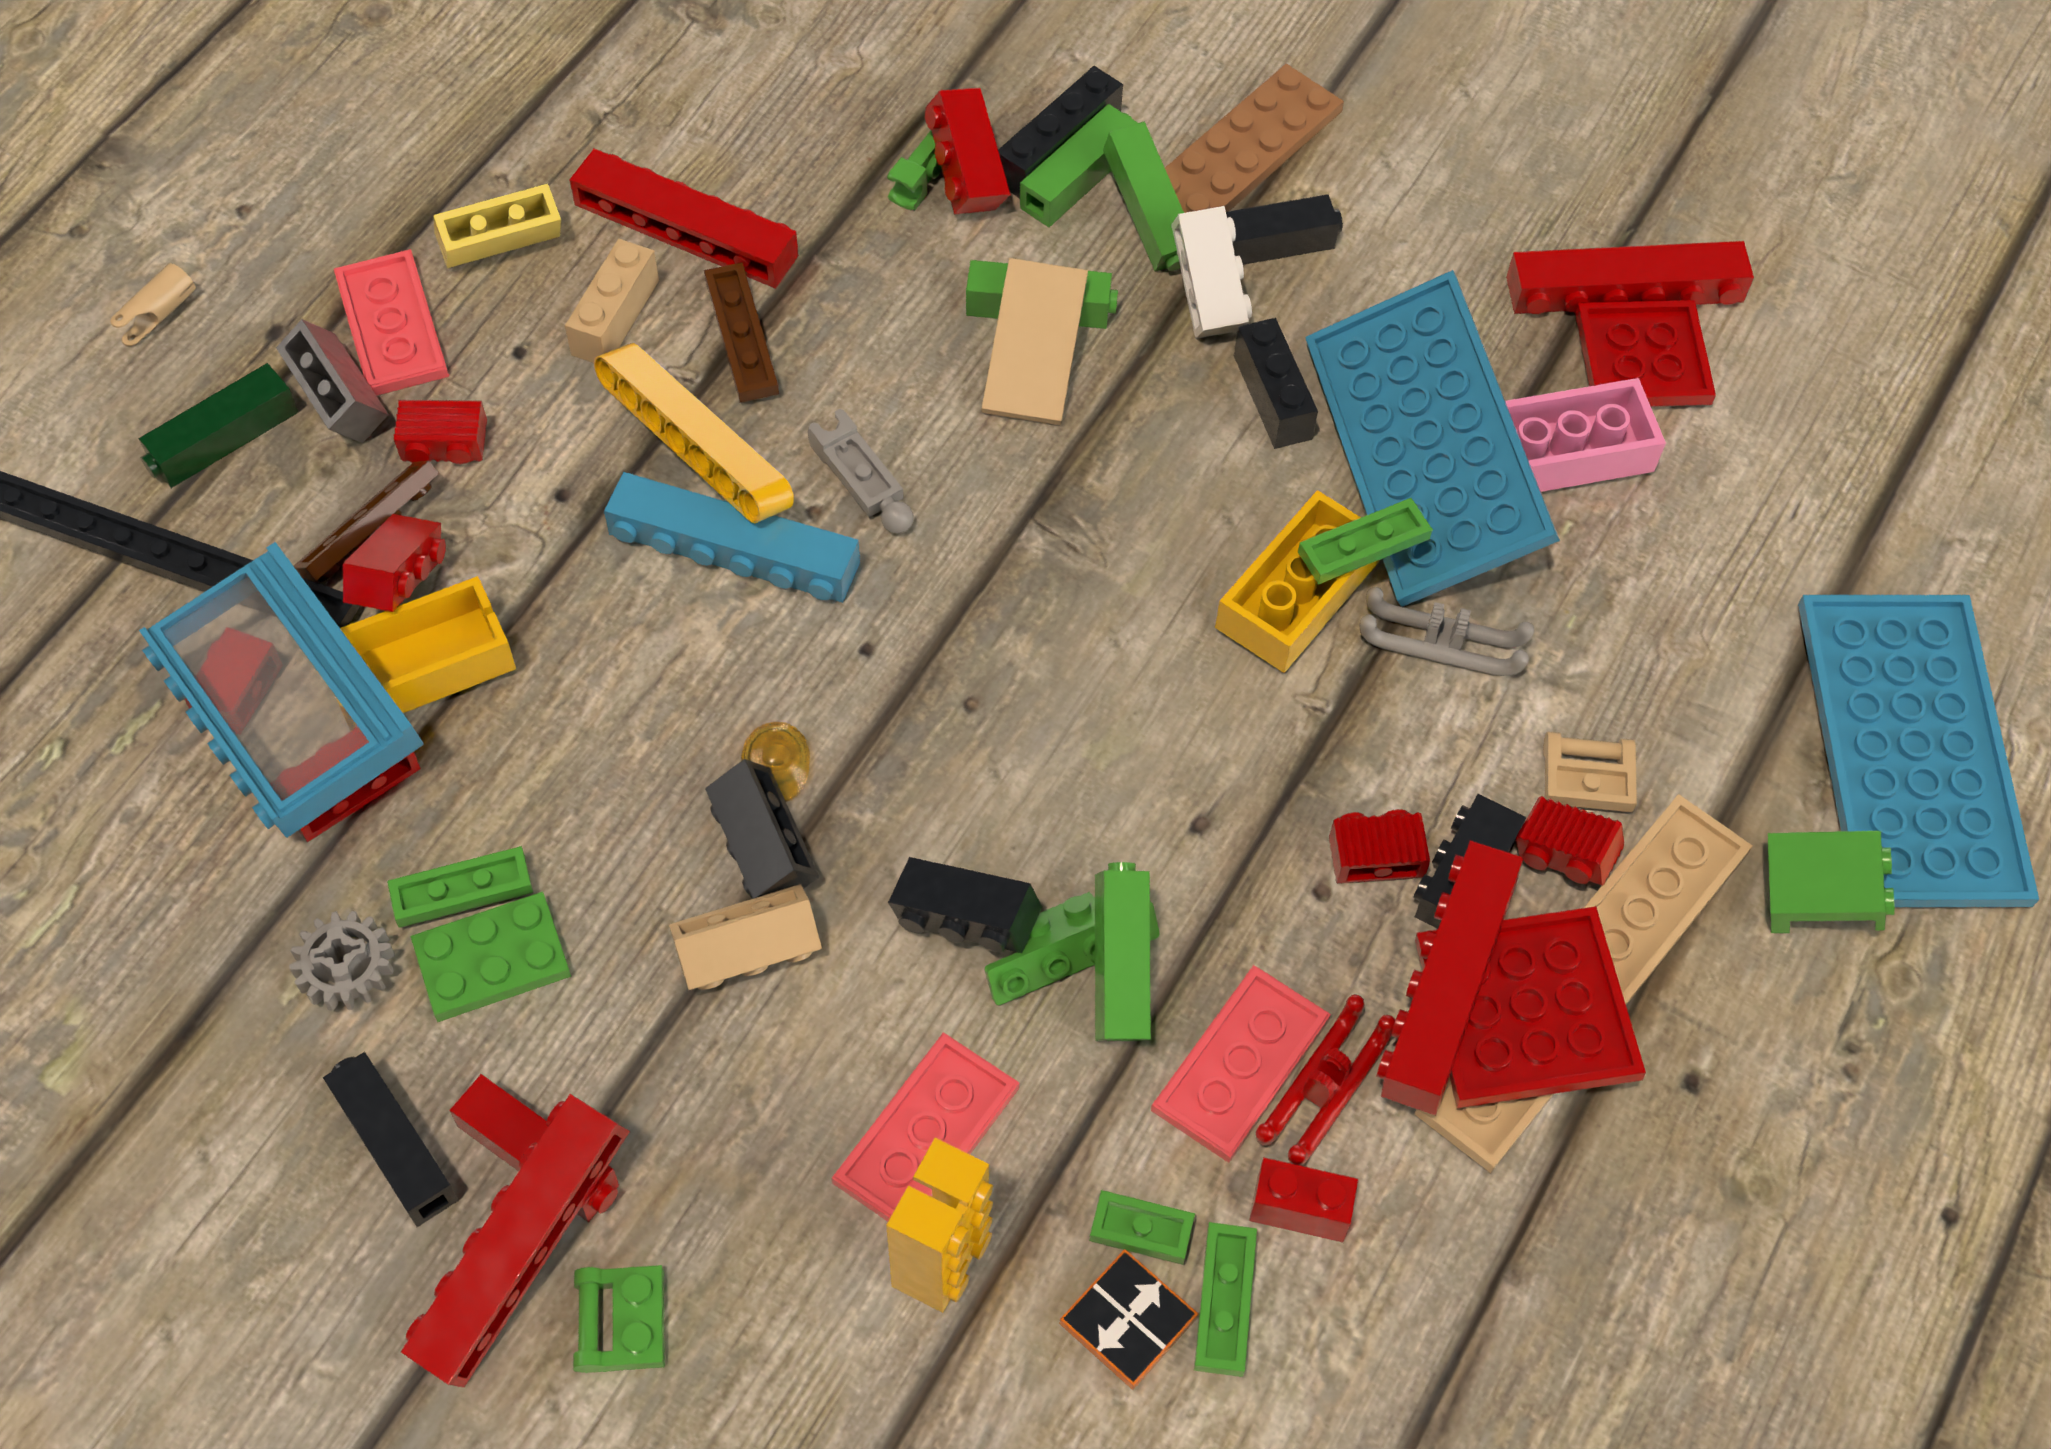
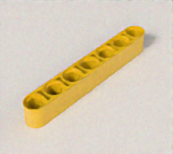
M630 343L595 358V372L603 387L748 521L758 523L793 506L794 494L786 478L637 344Z

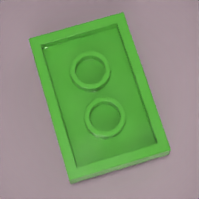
M543 892L410 936L437 1022L571 977Z

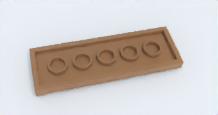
M1286 63L1165 167L1183 212L1187 213L1225 206L1226 212L1230 211L1336 118L1343 110L1344 101Z

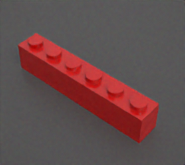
M593 148L569 179L575 206L719 266L742 262L748 278L776 289L799 257L797 233L787 225L756 215L749 209H742L724 202L717 196L702 193L690 188L683 182L663 177L649 168H641L622 160L617 155L607 154Z
M1744 241L1513 252L1506 279L1514 314H1541L1543 312H1575L1578 303L1695 300L1696 305L1742 303L1747 296L1754 275Z
M1471 840L1464 857L1456 854L1448 877V881L1455 884L1451 895L1442 892L1434 916L1435 919L1441 920L1437 933L1428 931L1421 950L1420 957L1427 959L1423 972L1414 969L1407 988L1406 996L1413 998L1409 1011L1400 1009L1393 1026L1391 1036L1398 1038L1394 1052L1385 1050L1379 1064L1376 1077L1384 1079L1381 1097L1436 1116L1514 893L1524 857Z
M569 1094L565 1101H560L552 1109L546 1121L548 1128L538 1143L531 1144L523 1153L519 1161L520 1170L510 1186H504L497 1193L491 1204L493 1212L483 1227L477 1228L468 1237L462 1250L464 1256L455 1270L447 1272L442 1277L434 1291V1296L436 1297L426 1314L419 1315L413 1321L406 1333V1340L408 1341L401 1350V1353L447 1385L463 1388L466 1386L630 1133L629 1130L572 1094Z

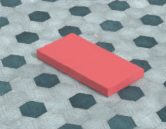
M411 249L334 268L363 376L376 396L449 377Z
M1253 965L1152 1104L1151 1111L1230 1163L1329 1022L1331 1014Z
M943 1032L833 1175L832 1184L888 1222L908 1185L932 1197V1189L914 1181L913 1176L934 1138L971 1154L1019 1089V1082Z

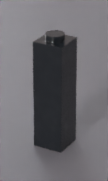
M1329 194L1226 212L1227 218L1231 217L1235 226L1236 237L1235 241H1232L1235 256H1240L1243 265L1335 249L1338 232H1341L1343 228L1341 212L1339 209H1334Z
M366 1052L361 1053L357 1057L345 1058L337 1063L331 1073L324 1076L323 1079L415 1226L419 1227L458 1202L459 1200L450 1183Z

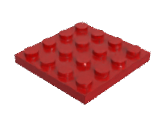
M1597 907L1504 920L1450 1074L1457 1108L1642 1081L1646 1070ZM1428 931L1417 932L1415 938L1422 971L1427 959L1420 957Z

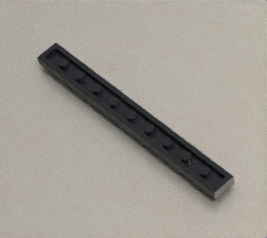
M0 471L1 519L199 590H209L253 561ZM303 578L338 627L342 628L349 625L360 606L343 603L342 591ZM260 592L240 603L241 605L277 617Z

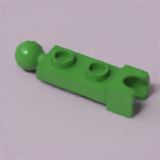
M931 130L908 160L901 157L887 176L888 180L896 182L889 192L888 199L905 209L916 210L927 196L928 182L932 178L936 179L942 170L941 165L936 161L935 142Z

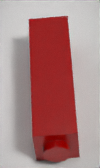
M482 1074L478 1076L449 1110L458 1128L518 1172L520 1170L519 1161L523 1153L531 1144L538 1143L548 1128L545 1119ZM609 1165L577 1213L588 1223L597 1212L600 1214L604 1213L617 1197L619 1182L614 1169Z

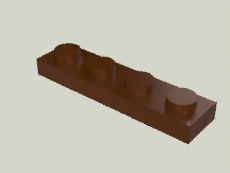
M743 263L704 270L706 285L739 402L779 395L778 382Z
M430 461L413 462L298 561L294 568L302 578L310 581L319 580L322 582L327 580L339 570L340 565L338 562L348 553L352 555L369 538L368 535L381 526L392 514L401 515L402 512L399 508L410 499L411 501H416L428 493L432 488L429 482L439 472Z

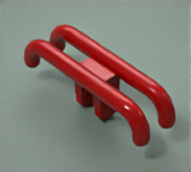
M1351 995L1347 999L1337 1020L1265 1123L1257 1127V1142L1261 1145H1269L1280 1135L1305 1098L1321 1108L1297 1144L1289 1149L1288 1161L1291 1164L1302 1166L1308 1161L1392 1037L1395 1018L1387 1014L1379 1018L1374 1031L1353 1062L1346 1054L1339 1050L1364 1009L1365 1002L1360 995Z

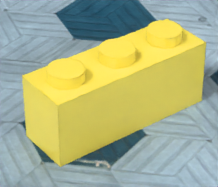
M548 184L433 215L434 233L447 268L560 237L561 218Z

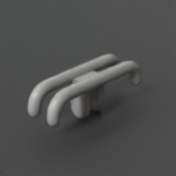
M1372 587L1367 591V606L1378 617L1426 630L1424 641L1390 634L1377 628V620L1374 616L1365 615L1360 620V633L1366 641L1376 647L1500 676L1514 675L1521 672L1529 661V656L1524 650L1515 651L1512 657L1508 659H1499L1463 651L1460 648L1463 639L1499 647H1519L1526 644L1534 634V626L1530 622L1520 623L1516 630H1499L1469 623L1471 610L1461 608L1456 619L1444 617V604L1435 602L1430 614L1387 603L1383 599V591L1378 587Z

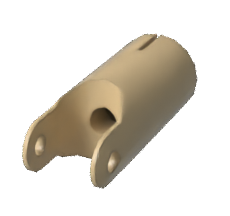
M172 263L167 264L111 318V325L116 328L124 327L135 318L133 327L123 335L122 343L125 346H133L139 343L195 291V284L180 267Z

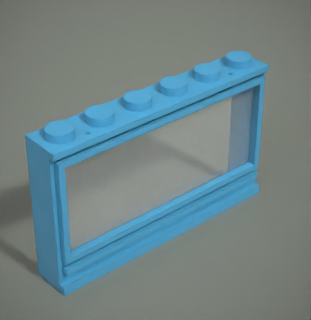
M274 542L266 547L268 551L228 576L148 630L143 627L139 631L149 644V646L142 650L157 671L165 667L170 674V677L164 680L169 690L179 702L187 698L192 707L185 711L200 733L208 729L214 739L207 743L223 765L231 761L236 768V771L230 774L236 786L245 797L253 793L259 803L252 807L267 829L276 825L285 837L288 838L417 750L424 743L277 543Z

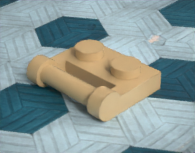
M1546 732L1543 744V755L1545 757V799L1551 798L1554 802L1559 801L1563 805L1568 804L1573 807L1623 812L1634 811L1637 805L1635 740L1620 739L1619 743L1564 738L1561 737V733ZM1561 755L1617 760L1618 764L1563 759Z

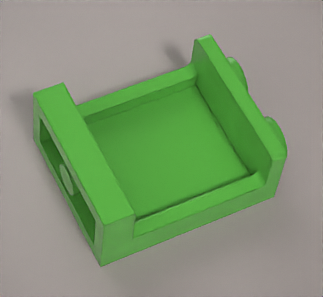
M1881 831L1768 833L1771 933H1790V921L1873 920L1875 921V931H1885L1886 915H1894L1895 907L1893 888H1884V874H1892L1891 847H1882Z

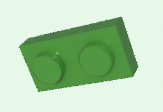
M1101 1190L1089 1241L1183 1265L1195 1213Z

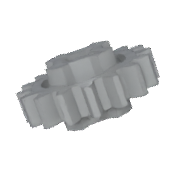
M337 911L332 912L331 923L326 925L320 919H315L314 925L317 930L311 934L307 931L299 933L304 946L291 948V953L297 961L290 964L289 967L294 977L297 978L294 982L301 994L307 992L306 995L314 1005L321 1002L324 998L325 1005L331 1011L336 1008L338 1001H343L348 1010L353 1009L355 998L361 997L366 1003L371 1002V996L368 991L372 988L383 991L386 986L381 975H390L394 971L388 960L395 957V953L391 944L387 943L389 938L384 928L377 929L378 927L374 919L370 916L361 923L356 911H351L347 920H341ZM351 937H357L360 939L354 940ZM331 981L335 983V985H330L323 982Z

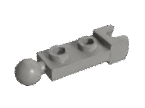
M842 409L835 411V418L839 422L834 431H826L819 424L811 423L808 428V439L811 448L824 464H828L867 516L870 517L882 511L881 521L885 529L897 534L906 532L912 525L914 515L910 506L899 501L903 499V488L857 432V426L847 413Z

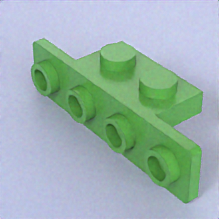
M1088 892L1081 896L1071 897L1062 904L1040 912L1022 953H1014L985 966L984 970L989 989L996 1005L1007 1003L1095 965V897ZM1150 901L1151 941L1158 938L1160 932L1154 905Z

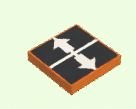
M1124 1249L1060 1318L1059 1324L1128 1387L1134 1390L1194 1323L1198 1313Z

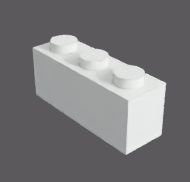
M1225 206L1178 214L1171 225L1195 339L1237 332L1238 326L1249 323L1248 318L1252 316V306L1248 294L1243 295L1240 282L1244 277V269L1240 256H1235L1232 241H1235L1236 237L1233 219L1231 217L1227 218Z

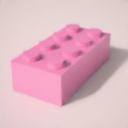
M1639 378L1506 401L1541 492L1654 472L1666 445Z

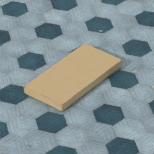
M1009 258L982 403V413L1061 426L1088 270Z

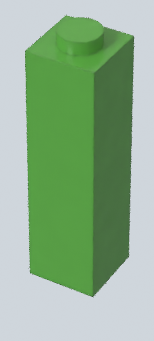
M1110 104L1105 106L1020 182V209L1047 227L1052 226L1112 171L1103 151L1109 132L1137 124L1138 122L1133 120L1127 113L1119 111Z
M1145 121L1109 132L1103 151L1154 271L1168 268L1169 271L1180 269L1171 224L1178 214L1184 212Z
M970 260L966 287V316L998 319L1008 263ZM1088 271L1079 323L1080 327L1107 329L1108 313L1116 314L1118 290L1111 289L1112 273Z
M1108 863V870L1095 874V1041L1150 1040V871H1136V863Z

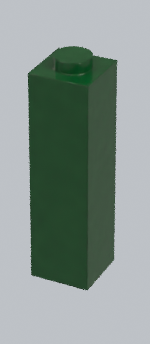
M266 363L138 438L146 453L140 457L141 461L153 478L161 475L170 488H173L299 413L290 388L273 368Z

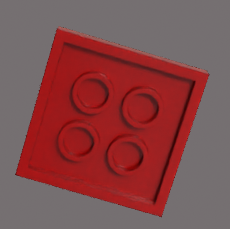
M1695 300L1578 303L1575 315L1589 386L1639 378L1650 406L1713 404L1716 392Z

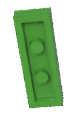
M1409 498L1299 543L1298 553L1316 582L1321 584L1429 540L1433 529L1413 499Z
M522 846L387 881L395 921L399 928L533 893Z
M1213 1222L1208 1224L1194 1371L1243 1377L1257 1228Z

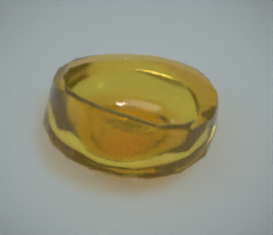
M770 722L754 729L744 742L741 761L747 759L770 767L785 802L793 800L800 794L809 776L810 751L805 736L796 727L786 722Z

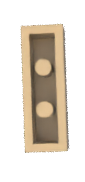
M618 238L565 324L571 356L594 363L597 356L620 347L659 282L654 250Z
M801 884L669 924L681 969L689 990L695 988L701 990L711 989L722 984L724 979L740 974L745 976L756 975L765 971L768 965L784 960L788 962L801 961L808 958L813 951L822 949L811 905Z

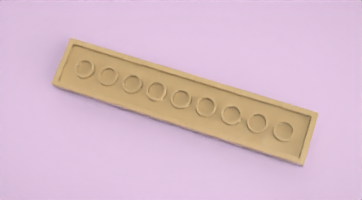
M1680 794L1674 798L1606 880L1605 885L1600 887L1584 907H1597L1626 1005L1753 847V845ZM1449 1077L1436 1116L1416 1109L1414 1115L1489 1173H1492L1554 1094L1457 1108Z

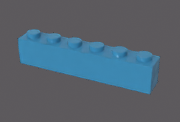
M623 472L604 510L609 535H613L620 541L644 544L653 547L656 551L663 554L674 553L685 556L701 565L709 566L712 564L726 568L742 577L753 576L770 581L779 588L801 590L810 593L813 597L820 600L831 599L843 603L860 564L858 539L775 515L761 522L751 523L729 502Z

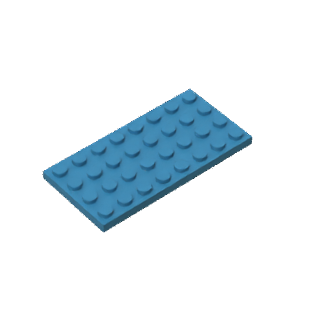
M1453 270L1305 337L1367 515L1412 498L1433 529L1429 540L1382 558L1396 599L1401 607L1560 541L1461 286Z
M1802 595L1798 606L1841 831H1881L1882 847H1891L1892 874H1884V888H1893L1894 907H2033L2039 901V895L1970 595Z

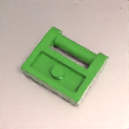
M662 1265L613 1269L585 1267L575 1270L574 1288L579 1290L578 1352L573 1354V1370L580 1373L665 1367L664 1270ZM613 1289V1351L601 1352L598 1351V1290Z

